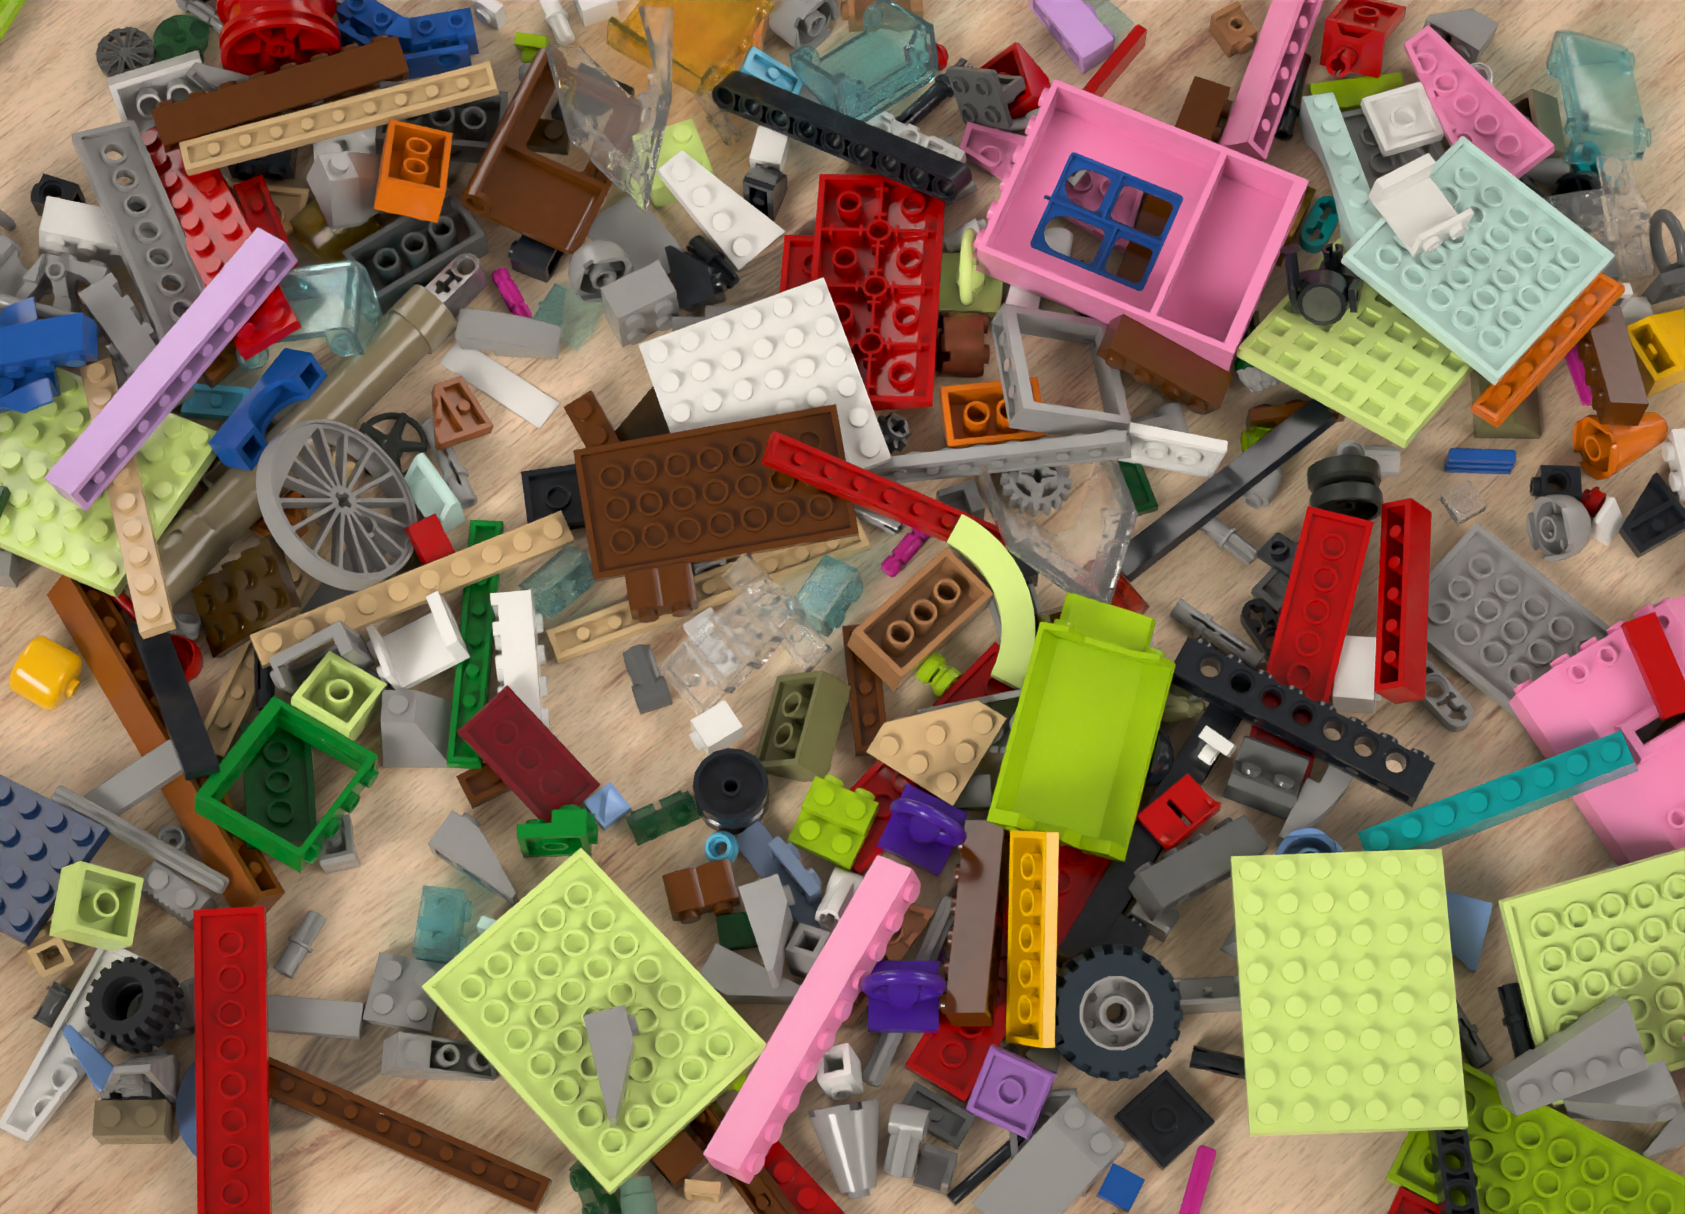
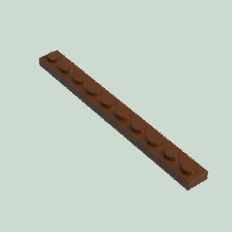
M269 1057L270 1098L534 1214L538 1213L551 1186L552 1180Z

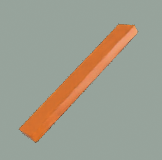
M1602 272L1599 273L1496 385L1491 384L1470 406L1471 412L1498 428L1624 294V285Z

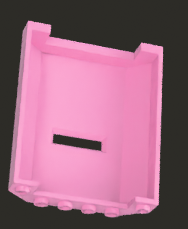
M1681 595L1671 600L1667 597L1654 606L1650 603L1633 615L1635 618L1656 612L1685 679V598ZM1624 620L1607 629L1608 636L1598 641L1596 637H1592L1578 647L1580 652L1570 657L1566 653L1550 663L1552 669L1534 682L1529 679L1514 689L1516 695L1508 702L1545 759L1622 731L1638 771L1572 796V799L1618 866L1685 847V720L1644 745L1635 733V731L1657 719L1659 713L1620 626L1624 623Z

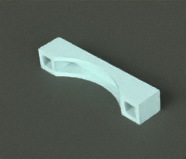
M1334 93L1303 96L1298 124L1306 145L1317 154L1328 176L1336 204L1341 240L1347 253L1381 217L1378 209L1368 197L1371 190Z

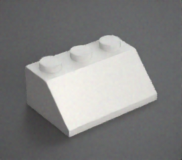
M193 51L108 77V85L121 122L134 119L140 134L155 126L151 110L157 108L156 105L169 99H174L175 102L188 99L187 95L192 92L204 90L185 75L195 62L203 64L199 51Z

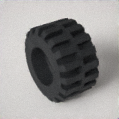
M132 956L125 957L123 962L117 959L111 962L110 969L104 967L99 972L101 977L98 980L94 979L91 983L93 990L91 993H87L86 1001L89 1002V1005L85 1007V1015L90 1017L87 1023L90 1028L95 1030V1035L132 1054H139L140 1051L144 1053L152 1052L153 1046L160 1048L165 1044L164 1039L166 1037L172 1038L176 1033L173 1030L175 1025H180L183 1019L179 1014L181 1011H185V1003L180 1001L184 997L183 989L178 987L180 983L175 977L146 959L140 957L135 959ZM143 992V999L139 1009L127 1019L131 1002Z

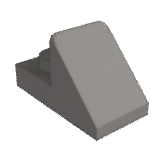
M350 814L344 815L340 821L342 823L336 835L332 839L327 837L321 845L322 851L319 855V861L327 874L360 866Z

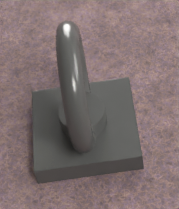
M1659 209L1654 212L1650 219L1649 242L1660 274L1642 294V297H1647L1650 305L1685 296V231L1678 218L1671 211ZM1663 223L1668 227L1676 247L1677 262L1670 264L1663 245Z

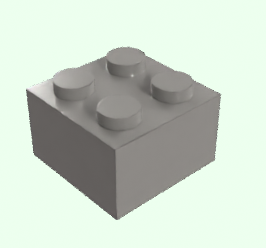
M659 260L600 288L605 318L622 347L629 344H638L648 335L658 330H668L672 327L673 317H679L676 290Z

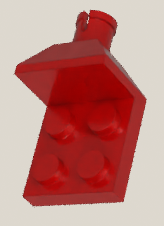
M1341 0L1325 19L1319 65L1326 66L1327 71L1334 77L1341 70L1338 77H1344L1349 72L1379 78L1381 76L1385 42L1404 20L1406 6L1379 0Z

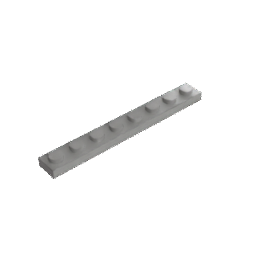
M1109 429L1102 433H1075L1068 437H1041L1037 440L1023 442L1011 440L1004 444H976L969 448H943L939 451L925 453L913 451L907 455L891 456L892 461L868 469V471L899 484L1131 458V445L1126 430Z

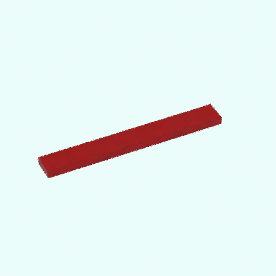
M773 431L769 435L761 463L767 467L945 542L948 541L963 514L989 531L1004 547L1006 545L1009 531L777 431Z

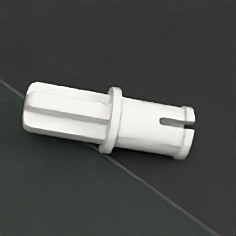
M538 0L546 15L545 23L548 27H551L557 43L561 47H568L569 44L574 43L575 37L568 23L569 15L562 8L560 1Z

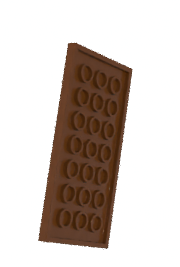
M836 404L573 450L595 582L625 577L626 573L637 570L658 569L679 563L695 565L859 536L854 503L761 464L769 435L773 431H777L846 461Z

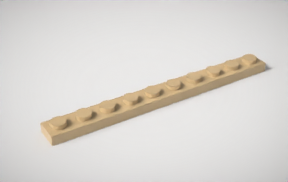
M487 61L179 142L185 171L190 176L388 124L389 119L400 121L495 96L499 92L491 62Z
M111 357L79 367L91 421L95 419L97 414L102 411L120 389L116 367ZM135 453L107 486V492L139 633L143 639L176 629V624Z
M333 455L332 460L335 466L336 456ZM348 460L346 481L348 480L352 470L356 465V463H353ZM364 468L361 474L359 475L355 485L353 486L351 492L357 490L359 483L365 473ZM314 508L307 509V518L315 514ZM318 519L308 524L309 531L302 536L303 542L309 548L323 525ZM332 527L317 552L323 559L332 542ZM285 554L300 603L302 604L314 577L302 570ZM297 609L290 615L286 616L279 622L275 623L274 625L291 619L293 617H296L299 609ZM251 640L241 645L204 722L215 755L221 760L225 758L234 746L241 732V722L246 721L254 705V649L251 648Z
M558 511L378 583L370 588L358 591L250 635V640L262 668L271 666L269 658L339 620L353 630L358 631L427 603L426 596L436 591L441 596L447 595L574 543V538L562 511Z
M858 516L856 521L859 536L757 553L694 576L699 608L693 610L688 616L870 550V544ZM628 600L548 629L546 633L557 662L561 664L688 616L674 617L672 614H664L659 616V619L654 622L642 623L639 620H632Z

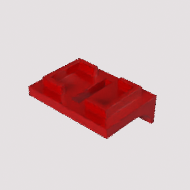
M1186 774L1140 812L1136 818L1164 849L1169 851L1177 847L1219 812L1221 802L1212 799L1189 774ZM1169 801H1171L1177 807V809L1188 819V821L1191 823L1189 826H1187L1177 816V814L1167 805Z

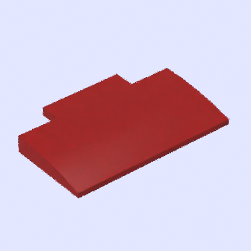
M819 174L815 235H784L779 293L824 277L873 410H897L933 406L946 202L882 175Z

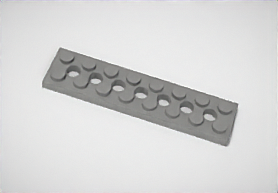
M134 119L72 133V143L151 326L160 342L180 319L174 313V310L178 308L188 309L206 288L185 246V234ZM115 151L121 154L122 158L112 160L105 154ZM127 177L134 183L129 186H123L117 182V179ZM139 203L145 209L141 212H135L130 210L128 205ZM143 229H150L157 235L153 238H145L139 232ZM155 255H162L167 258L168 262L160 265L154 263L150 258ZM171 281L178 284L180 288L176 291H168L162 284Z

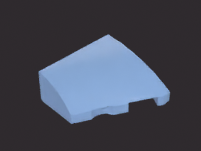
M1446 891L1452 954L1466 965L1465 968L1468 971L1475 973L1493 903Z

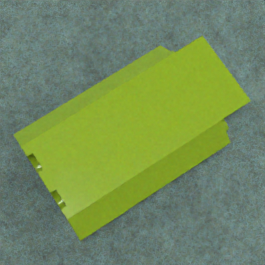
M1067 592L1060 619H1055L1053 624L1040 622L987 817L988 822L1008 831L1059 832V846L1064 845L1083 850L1082 853L1120 862L1125 861L1176 666L1174 662L1164 657V651L1150 648L1156 624L1155 619Z

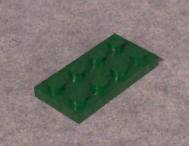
M241 722V736L252 722ZM277 727L243 771L245 817L291 844L301 847L317 826L312 749L310 744ZM247 842V849H258Z

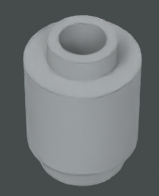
M1281 466L1242 495L1243 502L1254 509L1268 507L1283 481V468Z

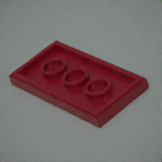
M508 685L457 731L538 819L545 820L546 823H552V810H560V807L564 805L579 806L601 785Z

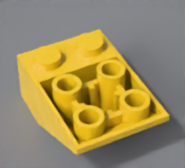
M1685 308L1650 315L1626 326L1647 398L1685 381Z

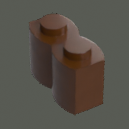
M691 563L672 564L658 569H643L625 574L632 620L649 623L658 620L659 616L664 614H672L674 617H685L690 615L693 610L699 608Z
M729 859L706 863L696 868L674 871L662 876L673 921H680L681 924L697 922L701 919L700 915L714 912L716 916L726 915L733 912L735 906L740 905Z

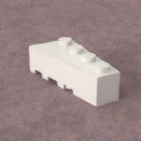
M51 196L46 197L39 227L38 257L46 253L58 256L59 252H65L78 257V261L89 262L92 259L110 265L125 266L99 206ZM143 229L139 232L145 238H153L157 235L150 229ZM155 255L150 258L154 263L160 265L168 262L167 258L162 255Z
M531 590L490 593L491 606L497 621L492 622L495 647L499 651V655L495 657L497 679L501 685L498 687V693L508 685L543 724L550 728L549 708H543L542 696H548L547 676H541L540 665L546 664L545 645H539L538 634L544 633L543 614L536 613Z

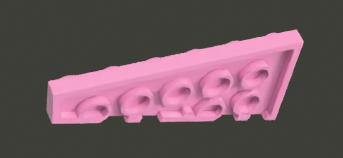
M1429 25L1404 43L1407 57L1419 82L1421 81L1450 147L1461 136H1464L1517 179L1554 152L1555 145Z
M967 122L959 149L965 151L967 160L1002 180L1006 172H1012L1014 153L1019 143L1024 145L1026 136ZM1088 170L1075 187L1066 182V195L1076 205L1091 211H1097L1109 188L1110 179ZM1125 186L1111 213L1112 219L1134 228L1144 192L1130 186ZM1061 216L1101 241L1105 236L1103 230L1075 218ZM1124 238L1118 239L1114 248L1125 254L1129 240Z

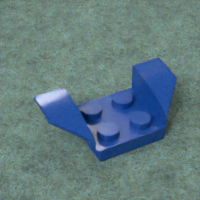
M35 298L24 299L5 307L0 314V327L39 320ZM56 368L55 371L48 373L37 371L25 373V376L21 378H0V414L7 411L25 414L53 403L54 397L61 396Z

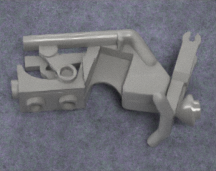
M0 209V226L7 231L14 230L16 227L15 221ZM0 233V314L5 307L31 297L35 298L39 320L83 312L80 309L77 295L79 281L92 285L110 272L117 279V276L108 269V264L92 259L89 263L78 261V257L65 252H59L58 256L48 253L45 255L41 254L29 270L22 265L19 259L22 251L21 247L11 238ZM53 287L55 296L53 306L38 303L45 294L50 295Z

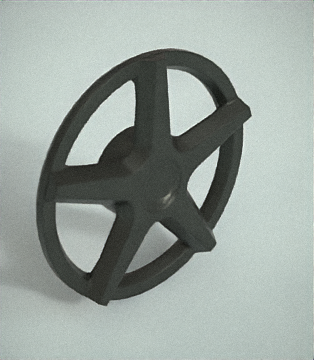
M383 413L361 424L359 431L367 434L387 453L403 477H405L408 471L402 472L400 458L404 452H421L426 455L427 439L425 432L420 424L406 413ZM396 419L388 434H384L373 427L374 424L380 421ZM406 422L416 429L421 442L405 441L401 438ZM364 467L365 473H367L368 475H370L371 477H373V476L370 474V472Z

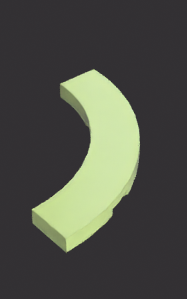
M962 514L946 546L965 557L982 573L991 587L1001 619V643L997 661L990 677L1015 690H1019L1023 687L1035 642V616L1030 592L1022 572L1006 548L980 524Z

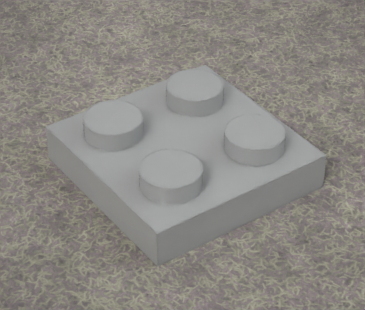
M379 952L363 1021L365 1023L433 1035L439 1007L426 994L422 985L440 971L445 964Z

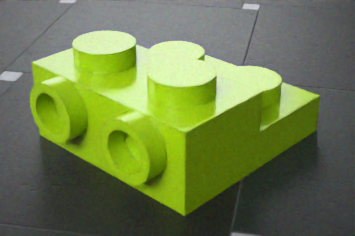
M825 775L824 779L815 776L787 842L790 841L796 848L851 871L878 813L879 803L874 801L875 796L867 790L857 788L855 792L843 788L844 783L832 775Z

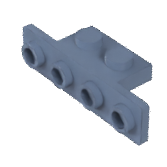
M760 821L755 822L737 835L735 838L738 841L740 853L761 879L778 874L782 886L789 884L795 901L794 905L789 906L794 921L798 925L802 923L822 929L818 921L815 920V915L822 901L820 886L823 883L811 867L806 870L799 859L802 857L797 848L790 841L785 844L780 836L774 839Z

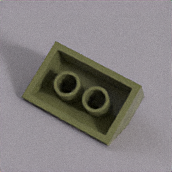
M1475 369L1470 373L1472 404L1492 384ZM1537 387L1498 428L1473 414L1474 438L1540 439L1541 429Z
M823 670L777 676L755 755L765 767L766 774L800 782H812L815 776L824 779V776L828 775L851 686Z

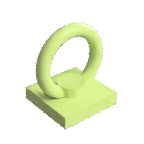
M972 228L965 230L963 234L961 253H942L939 313L987 314L988 318H994L1002 306L1004 282L976 271L977 259L973 258L976 248L973 245L977 232Z

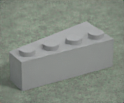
M1614 994L1603 1001L1604 1004L1591 1012L1587 1011L1561 1032L1557 1031L1547 1037L1548 1040L1534 1050L1529 1049L1494 1072L1493 1078L1503 1108L1517 1116L1649 1069L1629 1002Z

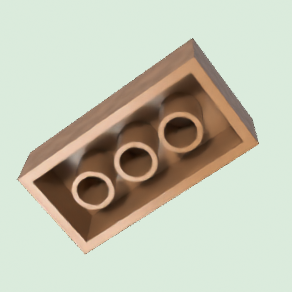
M946 547L856 627L851 634L847 646L895 692L920 669L931 655L939 652L987 608L994 593Z

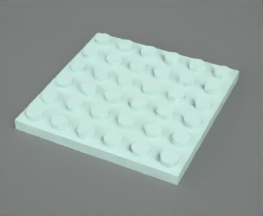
M1461 136L1436 162L1430 178L1458 214L1469 208L1473 210L1474 214L1468 224L1469 229L1467 232L1454 240L1451 237L1448 238L1436 250L1430 253L1424 251L1413 257L1382 216L1343 256L1341 263L1493 385H1496L1580 296L1598 274L1612 262L1615 254L1464 136Z

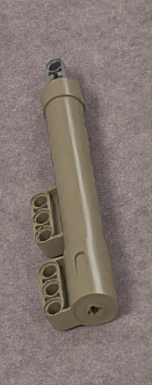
M472 253L460 254L425 288L418 284L411 287L387 311L388 315L327 374L326 378L309 399L299 401L281 420L277 421L273 418L270 421L265 432L267 443L292 426L307 420L326 419L353 427L426 354L431 355L456 330L457 321L455 317L459 314L460 308L464 309L487 285L486 275L476 255ZM308 439L307 444L319 460L313 439ZM327 443L329 449H330L332 446H334L333 444ZM298 454L296 458L305 465V463ZM216 456L198 482L206 493L189 509L184 508L182 511L179 509L156 542L172 608L230 552L229 548L262 516L256 492L258 464L252 471L225 466L219 457ZM289 470V476L294 477L296 479H300L291 470ZM282 486L279 497L281 498L289 489ZM127 584L123 591L131 598L129 585Z

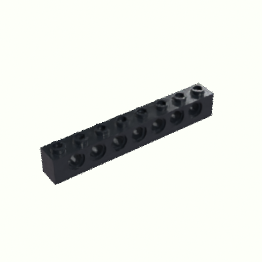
M1187 637L1174 661L1176 666L1171 681L1172 684L1413 807L1435 765L1423 751L1415 748L1409 750L1399 745L1395 737L1383 732L1378 734L1368 729L1367 724L1356 717L1346 718L1337 713L1336 708L1324 701H1318L1317 703L1305 697V692L1298 687L1292 685L1286 687L1276 682L1274 676L1261 669L1255 671L1245 666L1244 661L1235 655L1226 654L1225 656L1214 650L1212 644L1201 638L1194 640ZM1204 666H1212L1217 670L1218 675L1207 677L1200 669ZM1240 681L1245 683L1249 690L1239 693L1232 688L1231 684ZM1272 697L1277 700L1279 707L1274 709L1267 708L1262 703V699ZM1303 713L1308 716L1310 722L1304 725L1298 724L1292 715ZM1329 728L1335 729L1341 738L1335 741L1330 740L1324 735L1323 731ZM1358 744L1366 745L1371 750V755L1366 757L1359 755L1355 751L1354 746ZM1395 760L1399 762L1403 771L1397 773L1390 771L1386 766V761Z

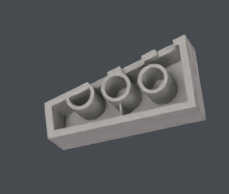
M110 272L78 293L90 318L97 323V338L99 339L103 336L108 342L105 345L106 350L115 362L121 359L126 365L122 370L129 379L138 366L159 344L158 336L147 321L142 323L144 320L136 309L135 304L128 295H123L117 279ZM193 386L174 408L196 394Z

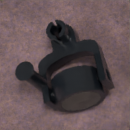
M1333 243L1323 246L1322 254L1324 260L1321 262L1319 269L1306 270L1300 273L1297 257L1300 247L1297 245H1287L1280 249L1285 259L1291 312L1298 313L1300 311L1307 321L1315 325L1327 326L1335 324L1345 314L1348 303L1350 304V313H1357L1364 285L1363 280L1341 263L1343 246L1338 243L1335 244L1336 251H1333Z

